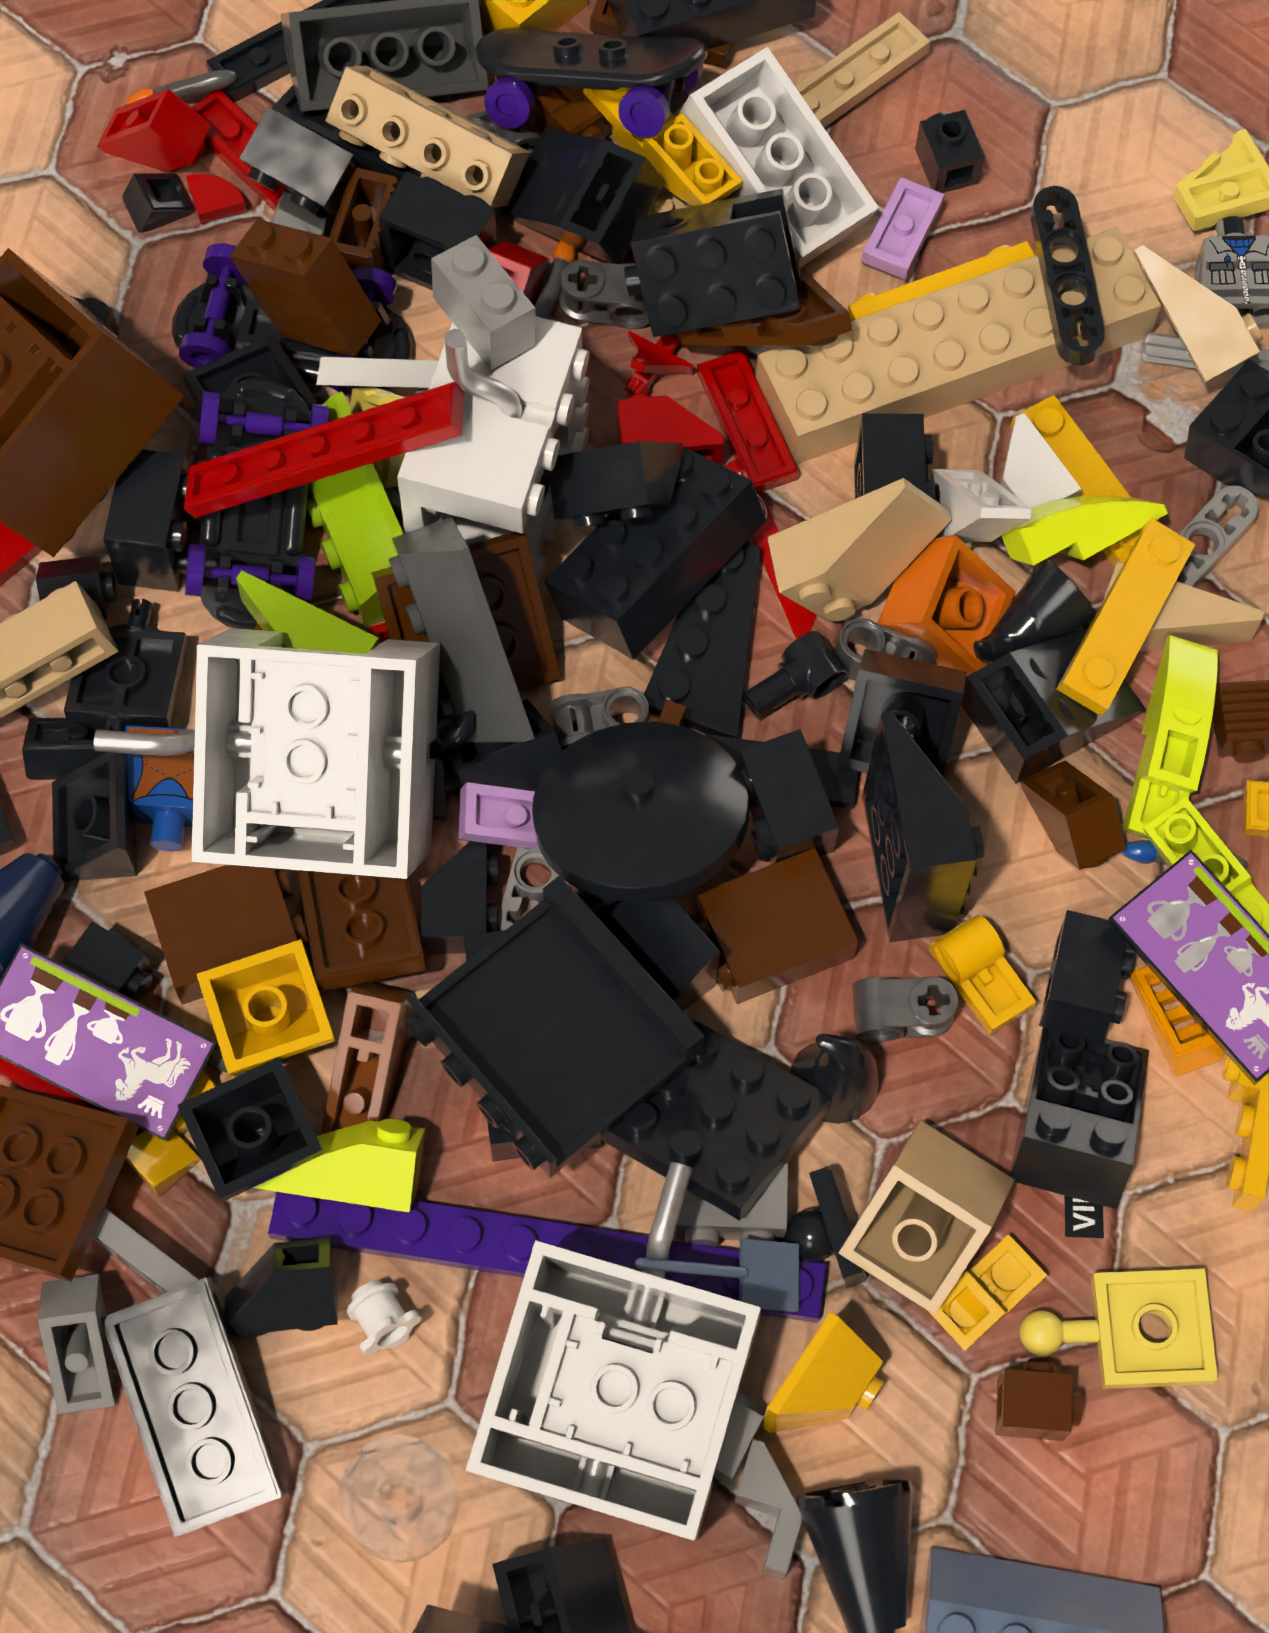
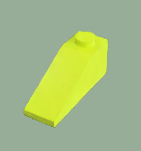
M384 1119L380 1122L370 1120L318 1135L316 1137L324 1154L253 1188L410 1212L419 1188L425 1129L411 1127L409 1123L399 1119Z

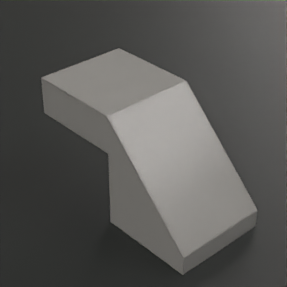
M753 1439L734 1503L777 1517L762 1573L784 1580L803 1518L764 1442Z

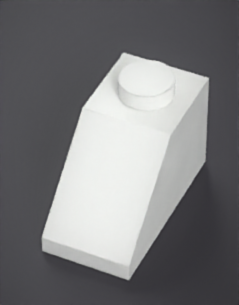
M1026 414L1018 415L1015 418L1000 485L1030 508L1053 500L1078 497L1081 487Z

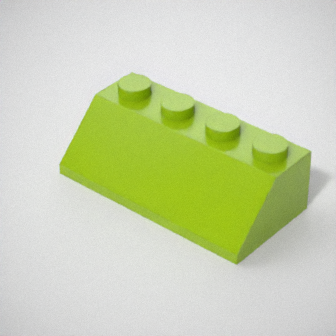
M342 391L333 394L322 404L328 405V422L352 415ZM371 463L310 482L308 486L310 498H307L306 513L313 529L322 526L327 540L320 543L330 570L339 568L345 581L338 584L344 605L348 613L358 612L364 628L384 621L371 572L391 567L388 558L397 556L391 538L403 534L374 464Z

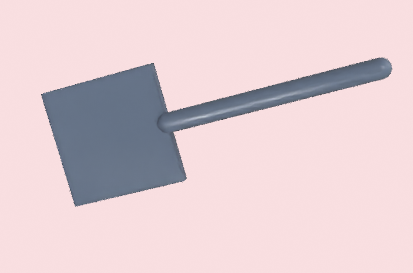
M740 1239L739 1267L650 1258H638L635 1262V1266L642 1270L739 1278V1301L761 1307L763 1310L799 1312V1244Z

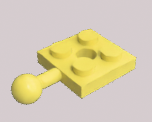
M1205 1269L1094 1273L1090 1279L1095 1320L1061 1322L1053 1313L1040 1310L1027 1315L1020 1326L1019 1335L1023 1346L1032 1354L1039 1356L1053 1354L1061 1347L1062 1343L1097 1342L1102 1389L1213 1385L1218 1381ZM1147 1314L1161 1317L1168 1327L1166 1341L1152 1343L1146 1340L1139 1330L1140 1318Z

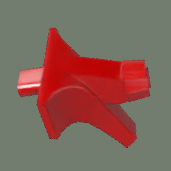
M632 331L628 332L629 341L638 351L632 357L630 367L635 369V372L628 379L624 388L630 396L647 394L651 385L660 374H688L692 376L695 374L693 364L673 354L679 344V340L669 334L663 335L654 344Z

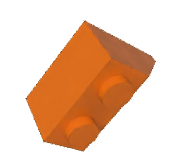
M958 536L937 537L894 580L877 624L928 642L937 651V658L934 664L966 671L967 675H970L988 665V662L976 658L973 649L974 642L990 634L1011 604L1015 591Z

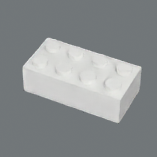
M768 47L690 94L679 113H683L743 180L742 187L731 193L733 198L783 188L800 268L863 228L879 208Z

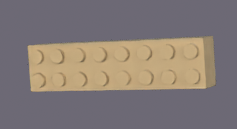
M1119 227L1085 238L1105 330L1104 342L1099 355L1142 340L1147 333H1152L1161 307ZM1067 246L1049 251L1051 256L1060 262H1069L1076 258L1075 252ZM1037 255L851 321L852 331L838 335L837 340L823 346H812L810 344L806 346H780L758 354L756 379L795 464H799L857 443L862 413L924 414V418L1072 364L1065 362L1059 356L1056 349ZM1064 288L1058 292L1059 298L1066 304L1078 305L1085 301L1084 295L1075 288ZM1081 320L1076 321L1072 339H1077L1080 346H1087L1089 341L1083 340L1081 337Z

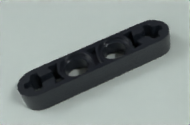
M1049 186L1040 190L1034 199L1031 210V225L1056 349L1059 356L1065 362L1083 366L1097 359L1104 342L1105 330L1077 199L1070 190L1064 187ZM1047 206H1055V210L1058 213H1062L1058 229L1053 230L1055 224L1051 210H1046ZM1057 245H1065L1075 252L1076 258L1069 262H1060L1051 256L1049 250ZM1064 288H1075L1084 295L1085 301L1078 305H1069L1059 298L1058 292ZM1081 320V337L1083 340L1089 341L1087 346H1080L1077 339H1072L1076 321Z

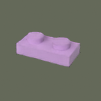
M900 177L863 250L861 262L906 280L943 206L945 194Z
M467 782L460 789L459 840L540 850L535 836L532 816L535 791Z

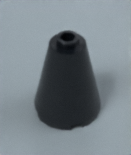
M909 1478L882 1479V1487H877L876 1484H866L865 1482L852 1483L806 1493V1496L796 1497L803 1523L848 1633H895L896 1629L906 1626L913 1491L911 1479Z

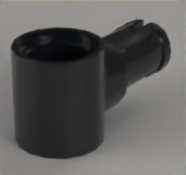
M811 631L792 642L782 653L781 658L783 661L778 664L779 670L743 692V699L752 714L760 720L795 696L801 699L808 694L811 699H819L829 694L846 679L849 672L818 631Z

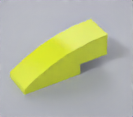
M1114 495L1078 496L1053 500L1031 507V517L1029 520L1001 536L1010 559L1033 566L1057 552L1085 560L1143 528L1151 518L1157 520L1168 513L1164 504L1143 499Z

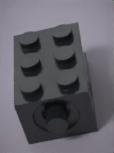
M783 188L637 217L631 239V247L636 265L625 267L624 275L629 296L643 295L653 337L800 310L797 290L802 289L803 282Z

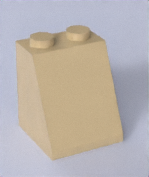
M920 1120L846 1239L839 1254L936 1315L992 1229L1013 1185L1014 1179Z

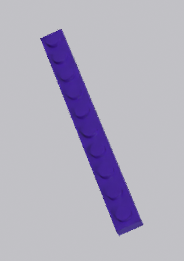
M276 1192L268 1231L270 1239L296 1241L330 1237L331 1245L334 1249L522 1278L525 1276L535 1240L642 1272V1269H638L635 1266V1262L638 1258L646 1257L649 1237L420 1201L413 1202L410 1212H403ZM672 1240L668 1260L739 1267L740 1251L699 1244H685V1242ZM799 1260V1312L761 1309V1315L818 1323L826 1264L807 1263ZM665 1272L664 1279L739 1301V1278Z

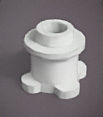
M379 1280L371 1281L358 1288L351 1297L353 1302L348 1306L346 1312L351 1320L359 1322L367 1336V1339L360 1344V1349L365 1356L372 1355L382 1349L389 1347L393 1349L402 1345L410 1338L409 1333L413 1327L421 1321L417 1310L404 1312L397 1300L398 1288L393 1283L382 1284Z

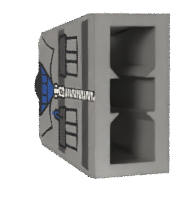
M1230 216L1223 218L1216 224L1217 236H1209L1203 240L1196 260L1194 279L1235 306L1241 317L1250 313L1259 329H1269V236H1247L1246 222L1242 217Z

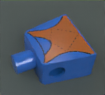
M126 725L125 732L174 734L192 729ZM194 751L164 756L126 753L129 803L136 822L153 825L150 842L153 848L170 852L181 850L185 827H193Z

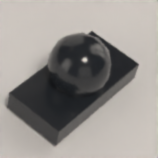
M828 1167L810 1172L809 1175L821 1210L816 1208L803 1209L796 1213L787 1223L785 1242L799 1244V1260L807 1263L821 1262L835 1252L846 1287L864 1283L867 1278L865 1270L839 1254L840 1249L852 1230L832 1170H828Z

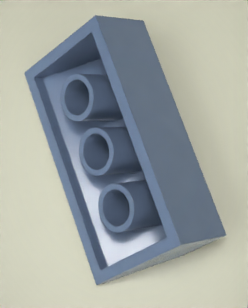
M931 1547L919 1633H1164L1160 1588Z

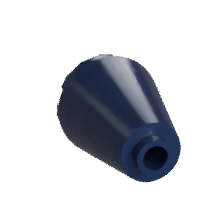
M24 853L0 869V980L20 943L32 949L64 890L61 868L53 859L45 854L33 855Z

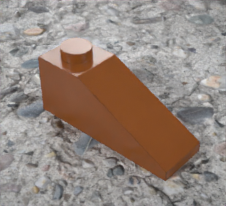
M368 982L361 983L348 991L320 1135L370 1120L379 1122L384 1120L406 1045L409 1028L405 1020L410 1016L408 1015L405 998L411 992Z

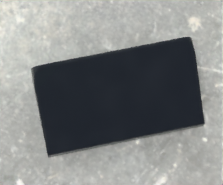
M66 718L29 719L22 747L27 778L31 780H57L105 754L94 749L95 732L103 730L104 726L98 724L67 723Z

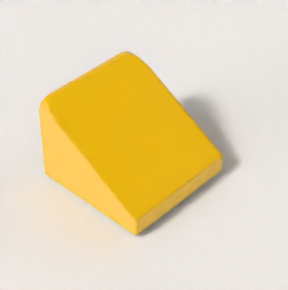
M174 1130L168 1141H164L144 1131L134 1138L125 1158V1161L159 1197L201 1160Z

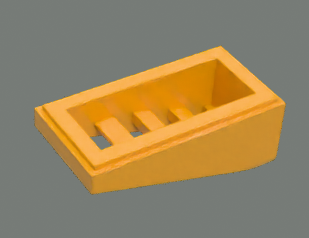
M1148 966L1130 972L1129 978L1174 1076L1184 1075L1223 1059L1224 1051L1183 1005L1166 1011L1162 1010L1161 1007L1178 1000L1168 989L1153 993L1151 987L1162 984V982ZM1191 1019L1195 1022V1024L1176 1031L1172 1029V1026Z

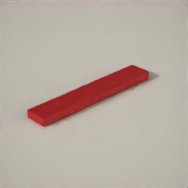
M456 382L448 383L189 466L184 509L192 517L197 518L461 436L465 392Z

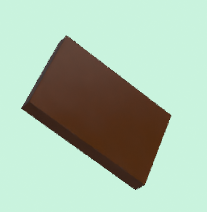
M297 870L319 992L426 971L408 878Z

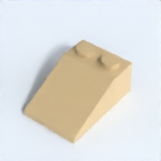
M902 478L773 534L767 538L779 593L827 621L848 619L855 614V610L873 603L952 520L950 511Z

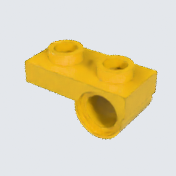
M977 915L930 943L928 951L989 1036L1034 1009L1036 1000L1004 958L1005 950L1002 941L993 926L983 916Z

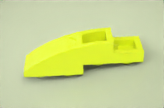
M1172 635L1166 636L1141 732L1142 735L1146 736L1122 831L1148 838L1143 830L1146 824L1184 797L1189 799L1190 793L1197 791L1214 710L1218 670L1217 649Z
M1184 797L1143 827L1144 832L1168 868L1192 850L1269 934L1268 902L1252 884L1249 873L1187 797Z

